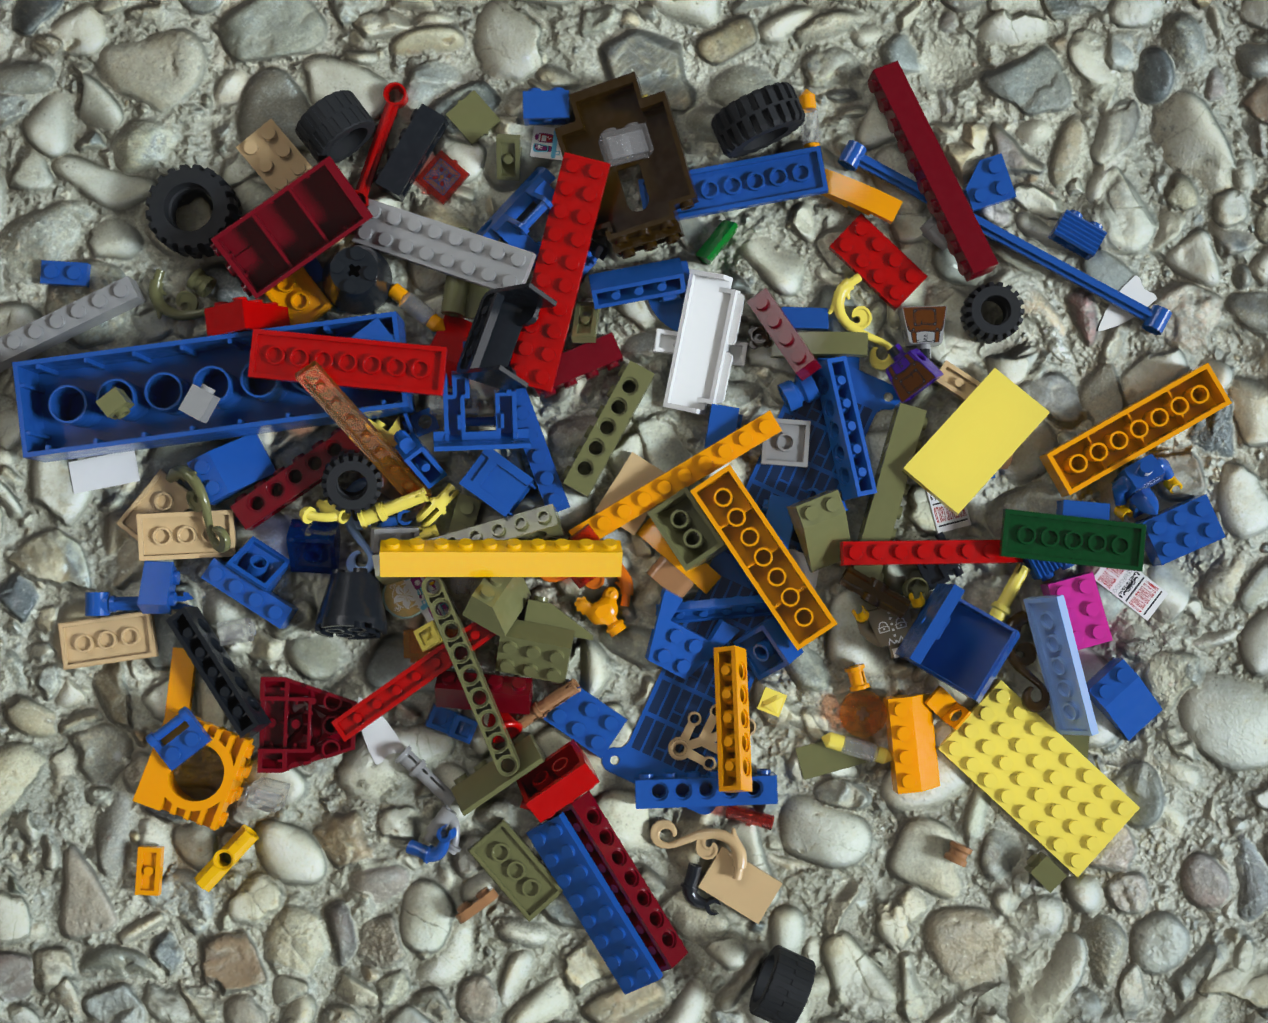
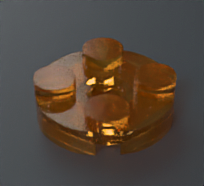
M859 690L845 696L839 707V719L842 726L850 734L856 737L867 738L873 736V734L884 727L887 719V710L882 700L875 693ZM861 707H865V711L869 712V716L864 717L863 720H860V716L857 715V710H861Z

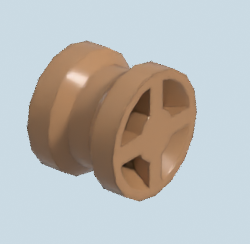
M951 840L949 843L950 849L948 852H945L944 858L962 867H966V859L968 855L972 854L973 850L957 841Z

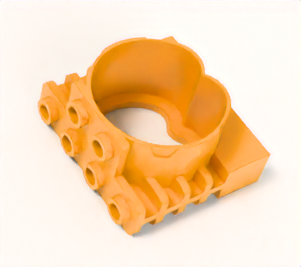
M169 709L162 726L178 715L179 709ZM195 716L212 738V741L207 746L216 751L222 760L224 777L220 788L214 795L205 800L199 801L191 798L177 784L174 770L171 771L153 748L132 801L158 811L165 810L169 814L181 816L187 821H194L200 826L204 825L215 831L220 826L223 827L229 815L226 812L228 805L234 803L235 800L238 801L242 795L244 788L241 787L243 779L249 776L252 769L250 761L255 749V745H252L254 739L251 737L240 738L237 732L216 726L214 723L203 721L200 717ZM184 721L162 738L163 744L166 745L189 727L188 723Z

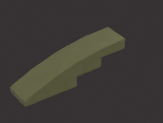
M798 332L816 359L841 356L866 358L868 355L867 332ZM771 338L770 358L785 359Z

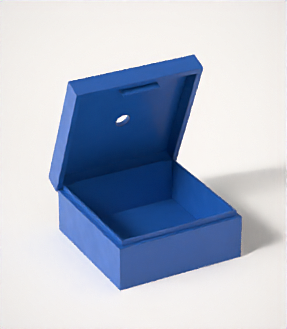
M937 583L895 654L980 704L1021 635L1018 630L961 599L965 592L964 589L955 584Z

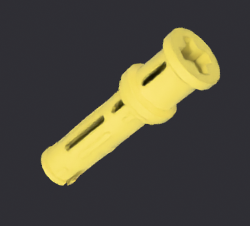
M423 487L386 503L376 502L375 506L370 507L366 511L361 509V513H357L358 520L363 529L368 528V525L375 522L387 521L390 515L428 502L427 492Z
M1020 563L1016 564L997 601L992 602V609L989 615L1004 622L1006 616L1011 614L1010 606L1031 569L1024 565L1021 566Z

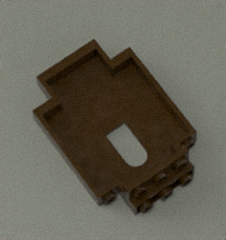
M632 72L569 94L576 121L554 128L562 156H564V152L607 162L611 165L592 236L593 240L607 236V240L613 246L614 253L623 259L631 258L636 255L635 252L641 250L645 252L658 248L657 245L665 242L666 244H673L680 241V237L685 235L677 209L682 211L691 209L699 200L666 92L661 91L644 97L636 73ZM636 165L640 166L649 196L648 205L642 211H633L628 207L618 171Z

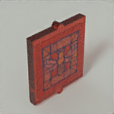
M440 150L417 176L415 181L427 191L428 195H432L444 205L470 174L458 165L457 160H452Z

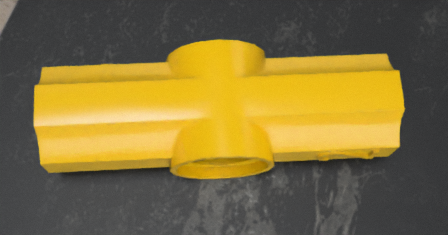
M245 824L242 825L194 877L196 884L208 892L211 891L259 839L256 832L251 827ZM223 852L231 856L230 863L224 862L222 858Z

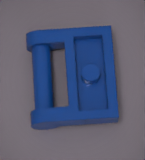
M186 706L178 711L179 714L160 729L149 733L145 737L149 745L156 750L171 771L175 770L212 741V738ZM184 721L188 723L189 727L166 745L163 744L162 738Z

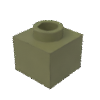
M114 387L96 401L104 414L114 420L127 416L130 413L129 409L134 406V403L124 390Z

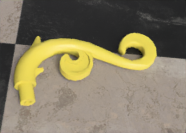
M858 273L849 279L846 277L838 284L828 311L829 315L834 312L838 322L848 332H867L864 329L872 321L871 312L865 306H858L851 313V318L858 317L860 319L858 323H854L849 319L844 308L845 298L849 300L850 291L854 289L856 284L862 281ZM867 332L868 341L885 347L887 351L893 347L883 338ZM873 347L869 353L870 365L880 371L886 370L894 363V360L889 354L884 360L878 359L876 356L878 347Z

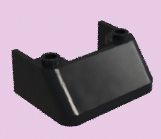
M531 283L496 288L486 292L481 299L458 361L457 372L465 378L501 390L527 388L529 383L516 375V370L508 366L522 327L534 324L539 317L540 309L554 307L557 301Z

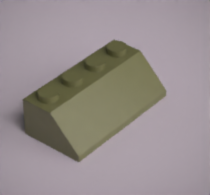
M522 733L512 740L520 760V768L512 776L506 777L501 775L497 771L493 759L488 763L484 759L473 767L475 771L469 776L464 773L454 780L455 785L451 790L464 816L545 761L546 754L531 733L527 736ZM505 758L502 762L504 770L513 771L515 764L512 759Z

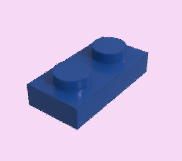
M41 260L40 284L89 288L91 265L82 262Z

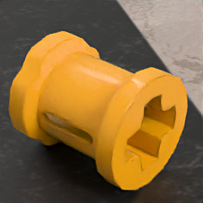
M864 663L844 668L845 673H848L851 685L849 689L851 692L870 687L863 670L865 668Z

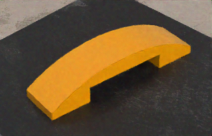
M651 518L636 533L705 594L721 578L707 563L685 571Z

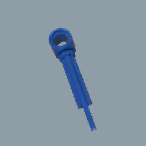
M85 592V616H110L111 612L140 610L137 605L139 596L117 597L111 596L110 592ZM183 592V596H177V602L194 599L188 592ZM176 604V606H173L172 609H181L184 606H194L187 604Z

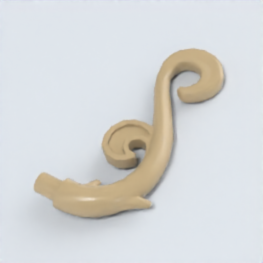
M660 819L652 825L650 838L657 847L671 849L696 841L697 854L706 860L713 859L718 853L717 844L713 842L708 847L705 844L706 840L716 839L724 842L732 851V853L728 854L733 860L734 872L732 878L742 880L743 870L747 867V854L735 828H732L731 833L718 828L700 829L677 840L664 842L660 838V833L663 829L670 830L673 837L677 835V828L674 823L668 819Z

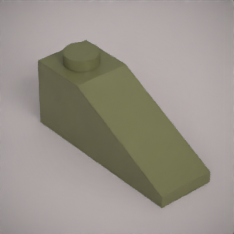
M535 595L534 600L528 599L524 621L574 630V637L593 640L594 635L553 603H548V598Z

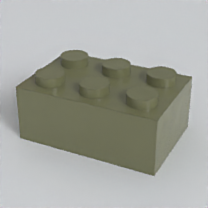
M516 619L505 638L500 637L495 671L565 684L575 631Z

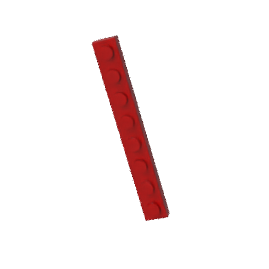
M1000 540L840 542L841 566L1023 563V559L999 556Z
M475 622L464 628L474 651L496 636L495 633ZM443 643L333 720L331 723L343 741L346 742L451 668L453 664L445 644ZM461 646L456 650V657L459 660L467 656L465 647Z

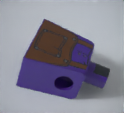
M898 343L887 351L894 360V363L886 369V373L901 403L911 400L944 375L917 348L905 353Z

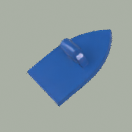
M687 260L681 261L687 289L690 273ZM686 293L648 299L650 307L658 319L670 329L678 332Z

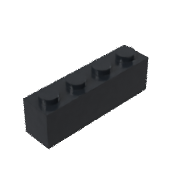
M421 104L419 109L416 108L410 117L411 123L407 129L404 128L398 138L399 143L396 148H392L389 151L386 165L384 168L381 167L375 176L377 187L401 202L405 199L449 125L445 116L424 104Z

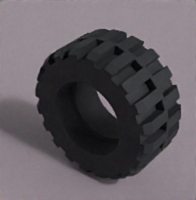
M777 82L773 85L756 89L747 95L745 94L729 103L726 107H723L712 118L711 127L723 154L728 158H738L766 148L796 131L805 121V113L793 86L786 82Z
M185 164L179 166L180 170L174 168L167 170L168 175L165 177L160 175L156 179L159 181L156 187L151 186L149 190L152 193L151 198H146L145 205L149 207V210H146L145 214L146 219L150 221L148 224L150 230L156 234L155 237L161 243L181 256L187 258L191 256L194 259H201L202 255L206 257L215 256L214 250L210 246L213 242L210 239L242 217V212L238 209L241 204L235 196L236 192L220 175H217L208 167L204 169L201 165L193 164L192 168ZM195 193L209 195L213 202V212L209 221L203 227L194 231L181 230L176 224V211L181 201Z

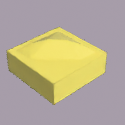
M434 620L413 631L424 653L444 643Z
M764 687L757 709L779 717L787 695Z

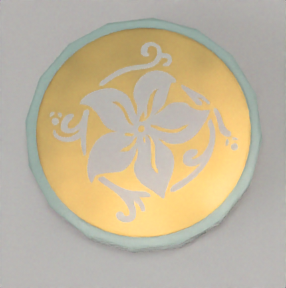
M404 580L384 586L382 600L386 610L393 616L400 619H410L422 613Z

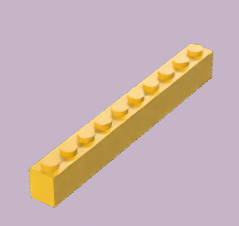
M389 538L380 541L379 551L380 577H621L623 555L621 540H567L562 538L557 540H543L539 538L533 540H519L516 538L509 540H495L492 538L484 540H471L468 538L460 540H447L444 538L436 540H423L420 538L398 540L396 538Z

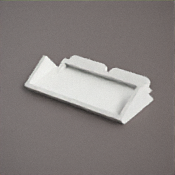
M690 269L663 407L705 415L707 404L718 405L725 400L733 355L728 352L729 346L734 345L737 341L745 296L741 294V291L731 289L732 277Z

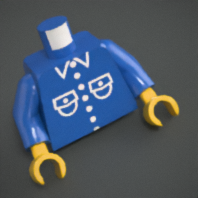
M1149 454L1124 468L1111 482L1114 502L1117 505L1113 513L1120 520L1124 521L1125 514L1130 518L1133 516V511L1125 506V504L1139 490L1150 488L1163 481V479V485L1171 494H1174L1172 489L1175 486L1182 489V484L1174 476L1173 470L1165 458H1155L1153 454Z

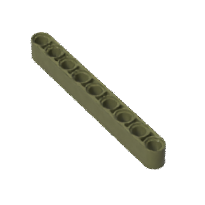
M426 577L421 585L422 592L497 771L503 776H512L520 768L519 757L447 586L439 577ZM432 581H437L440 586L439 590L431 594L428 590V585ZM445 602L449 610L446 615L441 616L437 608L439 604ZM452 624L458 628V634L454 638H450L446 632L448 626ZM461 646L467 650V657L463 660H459L456 657V650ZM470 668L474 669L477 673V677L473 682H469L465 678V672ZM477 691H483L486 694V701L482 705L476 703L474 699ZM487 713L495 716L496 722L492 727L484 723L483 719ZM497 735L502 736L505 740V746L502 749H497L493 745V739ZM505 758H510L514 761L515 767L513 771L504 770L502 762Z

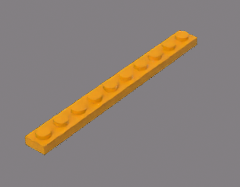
M767 411L569 530L573 540H599L667 500L683 488L694 484L782 431L771 411Z

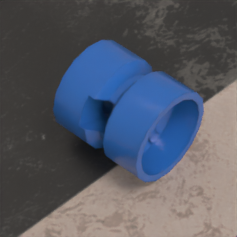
M797 375L794 382L788 380L777 385L779 394L790 412L803 406V401L810 403L820 398L819 390L811 375L803 381Z

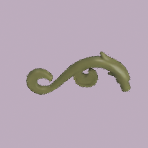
M156 269L153 279H150L148 292L159 320L162 314L168 318L181 321L205 317L204 309L206 308L198 309V297L190 291H181L176 296L178 307L182 308L183 304L187 303V309L177 310L168 305L163 298V295H167L163 290L164 283H162L165 271Z
M186 465L173 466L169 469L166 480L172 483L181 479L183 482L189 483L193 490L187 493V502L194 512L202 511L212 547L220 553L228 551L231 546L229 534L221 526L213 527L208 494L202 481L197 476V472Z

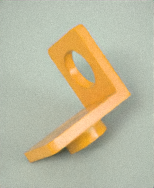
M938 686L925 701V704L941 720L955 730L971 715L968 709L959 704L941 686ZM957 711H961V717L956 721H952V715Z

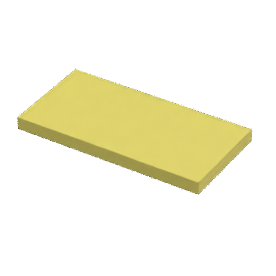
M994 368L906 464L902 471L958 516L1050 412Z

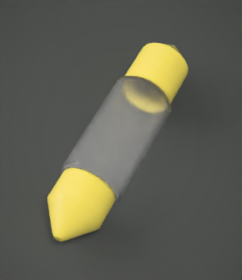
M829 732L821 737L826 748L839 751L842 754L872 763L885 764L892 761L889 750L878 744Z

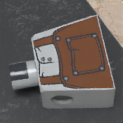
M947 306L902 307L898 311L905 347H917L928 359H931V347L939 346L943 341Z

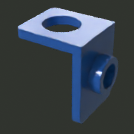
M431 407L409 415L407 412L403 413L405 420L402 423L408 434L414 432L417 437H420L440 428ZM428 415L431 417L432 424L429 428L424 429L419 426L418 421L421 416Z

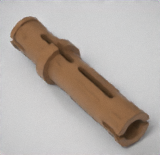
M571 679L544 699L532 703L530 715L519 714L516 716V719L525 729L539 718H545L548 712L573 695L581 692L580 685L575 679Z

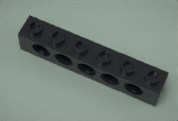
M184 606L166 620L239 737L254 736L272 723L199 608Z

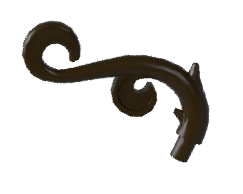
M1025 611L1017 612L1005 624L1018 630L1020 633L1022 626L1028 624L1027 613ZM1029 642L1020 643L1016 651L1023 652L1022 658L1016 654L1013 648L1007 660L1017 672L1033 683L1041 692L1040 701L1034 702L1031 699V692L1034 690V687H1027L1021 697L1024 708L1029 712H1042L1050 702L1049 692L1044 684L1026 667L1034 663L1037 651L1034 645Z

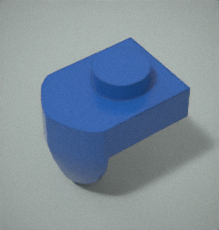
M1150 488L1141 489L1130 498L1129 509L1133 511L1132 517L1136 518L1143 513L1154 516L1158 515L1159 502Z

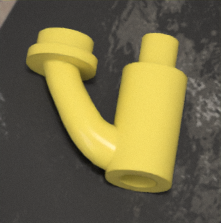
M319 499L316 502V507L319 508L320 512H316V509L311 506H305L299 512L300 519L306 524H310L313 521H337L345 524L351 516V511L349 514L345 513V509L342 508L340 511L336 510V505L333 504L331 506L328 503V499Z

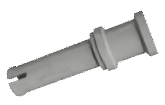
M410 746L394 760L409 771L410 777L414 778L416 776L446 807L455 800L452 791L426 767L427 764L424 759H419L411 751Z

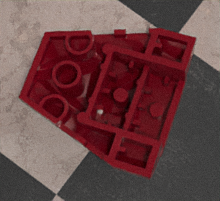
M261 676V707L272 723L260 731L257 773H283L289 771V769L302 765L305 766L323 758L327 759L355 750L356 735L344 742L331 722L355 706L357 701L287 677Z

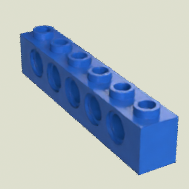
M847 356L825 359L819 362L822 368L817 370L814 375L820 393L821 406L842 499L844 501L877 493Z
M757 769V773H752V781L758 782V789L756 791L726 793L719 792L718 770L710 771V775H700V771H688L686 775L677 776V772H664L663 776H653V773H640L639 777H634L636 809L778 804L777 775L771 772V769ZM705 782L712 785L711 791L707 794L699 791L700 785ZM681 783H685L689 787L687 793L683 795L676 793V787ZM656 784H662L665 787L662 795L652 793V788Z

